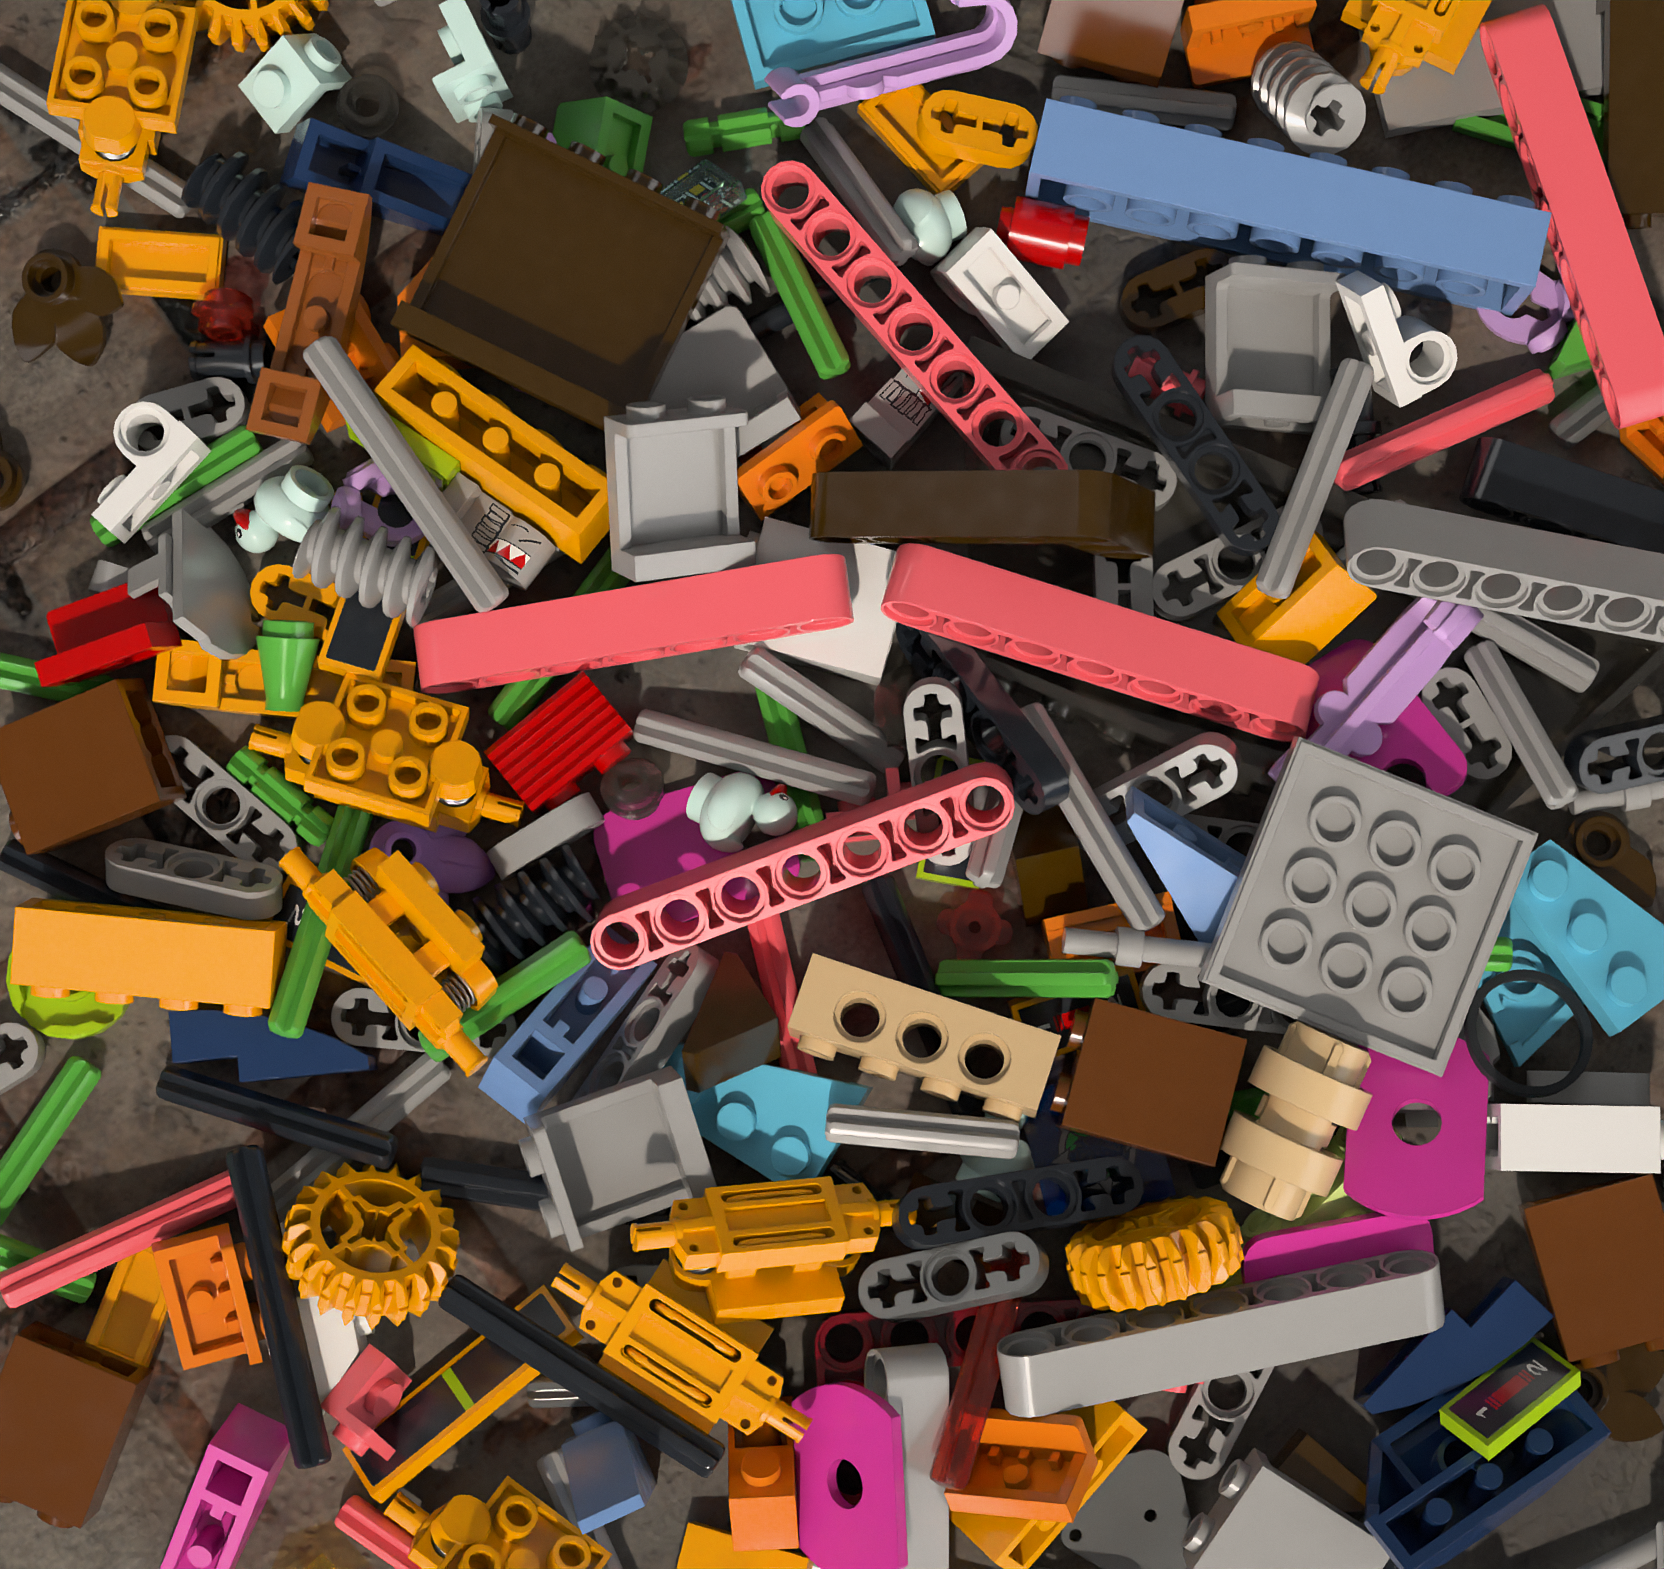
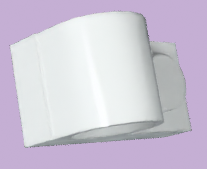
M975 227L930 271L934 281L948 298L963 311L977 316L1016 363L1026 365L1069 323L1068 319L991 228Z
M1358 270L1335 281L1363 361L1373 367L1374 380L1372 386L1376 393L1401 408L1421 398L1423 394L1439 387L1449 379L1455 370L1457 362L1456 346L1450 337L1416 317L1401 316L1399 302L1392 289L1384 282L1379 283ZM1423 342L1422 352L1417 359L1410 363L1411 352L1419 343Z
M142 401L131 404L121 411L116 419L113 431L115 443L120 451L136 467L127 477L120 475L103 489L98 498L100 506L91 514L124 544L211 452L200 438L180 420L177 421L164 408L151 402ZM163 426L164 436L159 446L150 451H139L138 440L142 432L148 427Z

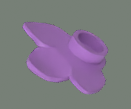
M391 821L380 827L370 841L369 850L376 847L388 857L392 855L391 846L394 841L405 840L410 843L413 848V857L409 863L419 862L432 874L439 886L440 891L438 895L448 906V894L474 891L487 884L495 876V869L489 857L473 840L465 837L466 832L439 825L435 833L401 822Z

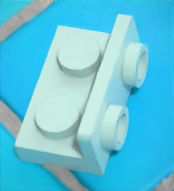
M447 0L439 4V7L448 25L437 30L455 67L432 78V81L455 121L460 123L468 119L469 122L474 123L477 122L480 107L502 109V102L512 98L513 95L466 1Z

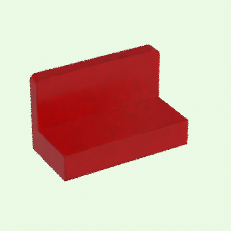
M127 582L49 611L46 618L57 654L34 662L41 687L72 686L183 645L177 626L173 622L171 607L169 603L158 596V587L133 599L128 595Z

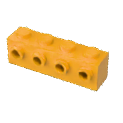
M413 344L373 390L374 395L388 414L460 461L463 476L477 484L483 493L510 510L513 516L534 527L554 546L580 564L583 563L610 530L607 474L594 465L585 464L566 451L559 441L546 431L535 429L517 417L497 397L491 394H484L468 383L445 361L432 358Z
M33 897L15 906L10 984L31 986L30 994L42 998H66L70 996V990L95 992V1001L105 1004L134 1003L135 996L159 998V1007L169 1010L198 1009L199 1002L223 1004V1013L232 1016H261L263 1008L270 1009L273 1006L284 973L288 922L265 919L243 920L223 915Z

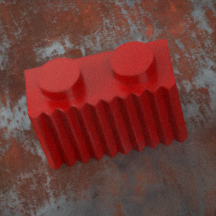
M582 671L486 749L484 753L531 811L538 815L546 808L550 812L565 802L579 796L582 790L576 783L581 781L595 768L603 775L617 766L630 754L631 749L626 742L630 741L634 736L632 729L585 672Z

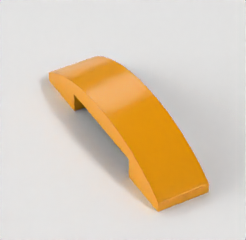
M181 640L183 646L157 655L152 701L155 703L296 719L299 712L265 710L266 695L258 650L251 649L247 654L237 659L221 660L202 650L198 641ZM317 655L308 683L304 705L314 701H325L334 704L344 676L319 669L317 663L319 656ZM390 660L382 682L414 691L416 662Z

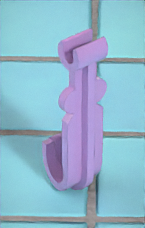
M950 0L959 7L986 5V13L982 22L975 29L855 60L843 61L835 65L800 74L792 68L779 67L772 70L764 78V81L781 98L770 101L768 107L785 125L803 127L816 117L819 110L858 100L871 99L888 92L980 69L1000 60L1011 49L1017 36L1018 23L1014 9L1009 0Z
M1417 597L1342 680L1343 692L1330 691L1317 699L1314 705V715L1320 726L1308 740L1346 756L1350 753L1356 757H1365L1376 752L1382 744L1383 737L1381 728L1378 725H1389L1398 718L1438 672L1452 651L1461 644L1485 615L1477 607ZM1289 749L1275 762L1267 773L1275 782Z

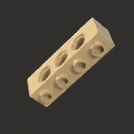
M815 953L812 954L787 1026L789 1035L799 1039L797 1049L805 1053L833 1061L836 1052L860 1059L858 1069L872 1076L895 1081L899 1072L922 1080L920 1090L929 1095L957 1102L961 1093L985 1101L982 1109L983 1112L1000 1119L1014 1120L1017 1123L1020 1122L1022 1114L1035 1118L1061 1040L1060 1035ZM866 1006L876 1012L879 1017V1024L870 1035L864 1037L852 1036L842 1026L844 1015L854 1007ZM920 1026L929 1027L939 1035L941 1045L936 1053L926 1058H918L911 1055L903 1045L904 1038L913 1028ZM988 1047L1000 1055L1003 1067L992 1078H977L968 1071L965 1065L967 1055L976 1048Z

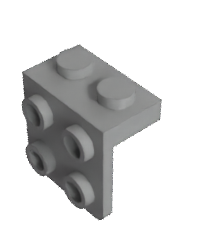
M726 305L683 332L650 401L664 402L666 410L687 408V398L692 396L721 395L726 397L727 405L748 411V425L735 427L737 468L742 465L738 457L758 445L762 449L766 448L792 429V424L801 419V410L743 314L733 305Z

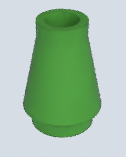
M263 619L262 635H256L266 695L265 710L299 712L301 707L304 706V699L320 638H314L315 622Z

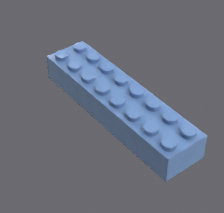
M1062 96L1059 101L1046 98L1029 170L1025 197L1076 207L1075 214L1089 216V222L1215 249L1239 256H1263L1267 258V262L1283 266L1297 261H1316L1324 264V271L1345 273L1346 276L1358 270L1379 283L1384 282L1388 284L1393 291L1472 309L1494 310L1507 317H1511L1536 287L1552 213L1535 209L1536 204L1527 198L1502 195L1497 200L1472 195V188L1458 182L1438 181L1432 186L1410 181L1408 173L1396 168L1375 167L1370 172L1348 167L1347 161L1344 158L1330 153L1315 152L1311 153L1308 158L1284 152L1285 148L1283 145L1268 139L1251 138L1247 140V143L1222 138V133L1219 130L1206 125L1188 124L1184 129L1159 124L1160 119L1157 116L1140 110H1125L1122 112V115L1097 110L1096 103L1078 96Z

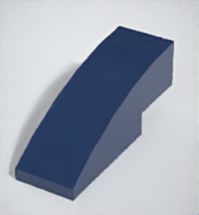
M309 118L297 124L279 184L281 183L303 193H306L308 182L369 194L373 198L371 216L443 236L470 182L472 174L376 137L372 140H367L314 118Z
M219 1010L168 1011L173 1063L189 1064L238 1058L240 1082L253 1083L378 1070L376 1056L355 1045L346 1043L339 1037L307 1025L303 1035L298 1039H293L271 1032L268 1026L269 1016L240 1017L228 1015Z
M1502 1277L1464 1319L1459 1317L1452 1309L1444 1307V1325L1436 1331L1411 1337L1353 1400L1362 1409L1371 1414L1411 1406L1451 1391L1487 1372L1521 1348L1554 1316L1515 1279Z

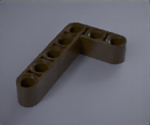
M1098 470L813 473L811 480L809 539L817 542L840 544H1066L1100 557L1147 559L1153 557L1156 492L1114 473Z

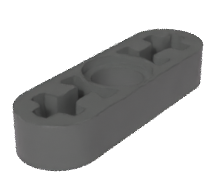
M1005 1232L874 1262L862 1274L859 1281L858 1294L862 1306L871 1315L886 1322L902 1323L1030 1295L1044 1284L1049 1272V1259L1046 1251L1037 1241L1019 1232ZM1015 1248L1017 1252L1030 1257V1264L1020 1268V1279L1017 1280L1005 1271L986 1273L979 1259V1255L983 1254V1261L992 1266L1005 1264L1012 1260L1011 1250ZM951 1260H963L969 1270L967 1286L957 1295L945 1296L938 1286L939 1271ZM892 1276L894 1280L902 1284L909 1285L921 1282L922 1289L928 1299L924 1302L923 1293L914 1289L895 1295V1306L892 1307L891 1303L879 1298V1291L888 1288V1277ZM987 1280L990 1283V1287L986 1288Z

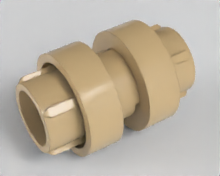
M1299 1020L1289 1024L1279 1049L1264 1045L1248 1082L1269 1094H1263L1254 1114L1260 1118L1237 1110L1233 1112L1220 1144V1149L1230 1155L1220 1178L1222 1189L1256 1208L1289 1221H1294V1219L1302 1216L1312 1193L1327 1197L1343 1162L1342 1158L1325 1149L1328 1147L1337 1127L1332 1122L1357 1131L1373 1096L1371 1092L1360 1087L1371 1063L1369 1052Z

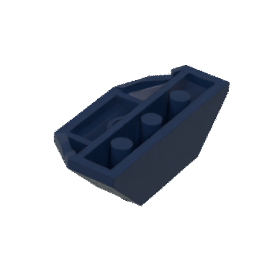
M1479 1375L1451 1391L1434 1397L1371 1440L1368 1449L1364 1525L1399 1569L1436 1568L1453 1559L1543 1496L1604 1442L1612 1432L1578 1391L1575 1390L1488 1461L1440 1424L1439 1409L1481 1376Z

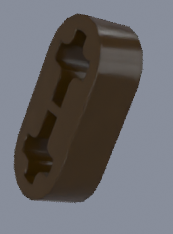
M1204 248L1190 252L1137 275L1127 283L1122 292L1119 304L1121 320L1127 328L1137 334L1152 335L1204 314L1205 287L1198 286L1183 292L1181 286L1190 283L1194 279L1197 272L1196 266L1202 265L1207 273H1213L1228 265L1229 258L1218 250ZM1146 290L1150 298L1158 297L1170 291L1172 298L1163 301L1157 311L1158 317L1151 319L1146 311L1136 313L1132 308L1137 304L1139 291Z

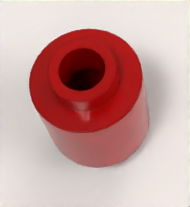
M1017 196L1015 208L1002 206L996 235L1007 245V248L1018 261L1062 270L1064 264L1080 267L1090 217L1075 214L1076 207Z

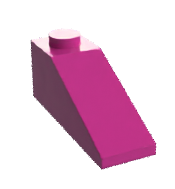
M238 1403L207 1447L160 1569H235L277 1481L290 1449L286 1425L243 1404Z

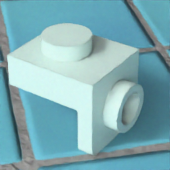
M315 33L283 35L238 86L273 132L278 134L290 132L326 91L345 89L352 81V77L341 64L342 58L340 53L328 40Z

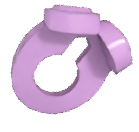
M1539 271L1536 287L1530 293L1531 302L1546 308L1548 319L1540 321L1527 314L1519 318H1509L1498 311L1483 308L1476 309L1481 321L1490 331L1506 341L1527 345L1532 354L1545 352L1560 343L1568 332L1566 323L1574 318L1562 279L1553 281Z
M368 459L347 472L346 477L342 480L344 486L337 489L331 508L334 506L341 508L340 528L346 530L357 516H361L365 519L363 535L370 539L379 527L385 526L388 528L387 546L396 547L404 536L411 537L412 544L425 536L414 519L404 527L393 528L387 526L378 516L377 508L361 500L360 493L367 489L382 497L396 494L373 459Z

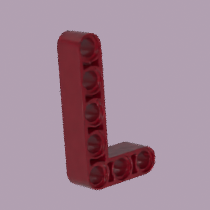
M1078 1295L1011 1299L916 1319V1321L923 1324L927 1330L928 1337L926 1343H937L942 1348L948 1367L999 1364L997 1343L1000 1339L1021 1331V1324L1029 1314L1038 1311L1047 1312L1052 1315L1055 1323L1089 1317L1096 1309L1081 1304ZM865 1309L840 1310L825 1317L817 1329L815 1339L817 1387L836 1382L854 1383L864 1387V1367L867 1353L871 1349L893 1347L890 1335L894 1326L898 1323L886 1322L871 1315ZM972 1315L985 1318L989 1321L992 1328V1335L988 1344L976 1351L962 1348L955 1338L956 1328L960 1321ZM842 1323L853 1325L860 1331L863 1337V1346L859 1353L847 1359L837 1358L832 1355L825 1343V1337L829 1330L835 1325ZM837 1482L842 1497L849 1504L857 1506L862 1497L863 1487L846 1489Z

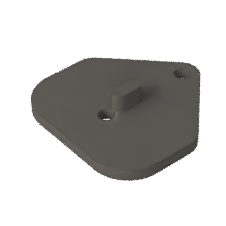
M1142 1448L1128 1452L1080 1508L1074 1522L1068 1523L1060 1532L1062 1543L1070 1550L1102 1569H1186L1187 1566L1183 1557L1185 1548L1182 1546V1539L1192 1520L1181 1474L1174 1468L1169 1456L1161 1450ZM1148 1509L1155 1511V1516L1151 1520L1144 1518V1514ZM1073 1529L1080 1530V1536L1076 1540L1069 1538V1534Z

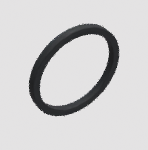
M1518 969L1494 976L1477 990L1464 1021L1466 1045L1477 1068L1495 1086L1516 1096L1542 1098L1563 1091L1581 1076L1591 1057L1593 1045L1592 1028L1583 1004L1564 983L1540 971ZM1513 981L1533 982L1552 990L1569 1006L1579 1027L1580 1050L1574 1067L1562 1080L1546 1086L1522 1085L1506 1078L1489 1063L1478 1041L1476 1022L1481 1003L1491 990L1499 985Z

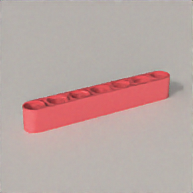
M1539 4L1482 22L1479 32L1485 60L1538 210L1552 213L1547 239L1609 417L1618 430L1664 416V335L1551 14L1546 5Z
M793 160L780 162L771 167L763 178L761 193L762 199L776 225L990 470H1033L1036 467L1042 466L1052 468L1053 470H1069L1068 465L1058 450L816 174L805 164ZM796 185L809 189L808 197L801 206L786 209L778 205L779 197L785 189ZM839 231L850 236L848 247L838 255L827 256L818 251L821 240L831 232ZM882 278L892 284L890 293L884 300L878 303H867L859 298L862 286L871 279ZM913 325H924L933 330L931 341L921 350L911 351L900 346L902 334ZM954 372L969 373L975 378L973 389L962 398L953 399L941 393L943 381ZM997 419H1006L1017 427L1015 437L1010 443L995 447L988 445L982 440L983 431L990 422Z
M914 543L903 544L897 548L881 603V611L885 616L909 627L1271 740L1292 742L1294 736L1304 739L1306 737L1320 676L1317 671L1305 664L931 546Z
M821 554L433 620L416 625L413 630L421 692L426 694H447L830 630L853 623L854 616L845 556Z
M989 762L975 763L614 898L606 903L598 914L590 939L592 953L598 962L607 968L615 970L631 969L994 834L1006 827L1013 816L1015 803L1012 779L1006 770L997 764ZM978 786H992L1000 791L1003 799L995 808L983 811L971 806L966 799L970 791ZM925 808L937 813L942 822L932 832L920 833L910 828L905 819L914 810ZM864 831L877 837L881 846L874 853L862 856L849 850L845 840L855 832ZM804 854L815 859L820 869L811 877L801 878L790 873L785 866V862L793 855ZM735 877H745L756 884L759 893L752 899H736L729 894L725 883ZM673 900H686L695 906L699 916L690 922L676 921L670 917L665 905ZM615 922L628 923L634 927L639 939L631 944L617 943L608 935L606 927Z

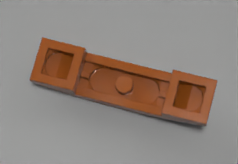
M308 182L293 244L300 249L271 367L270 369L261 367L246 426L249 432L308 445L311 444L329 404L330 396L303 359V351L315 340L323 336H332L337 339L346 353L366 263L373 199L369 194Z

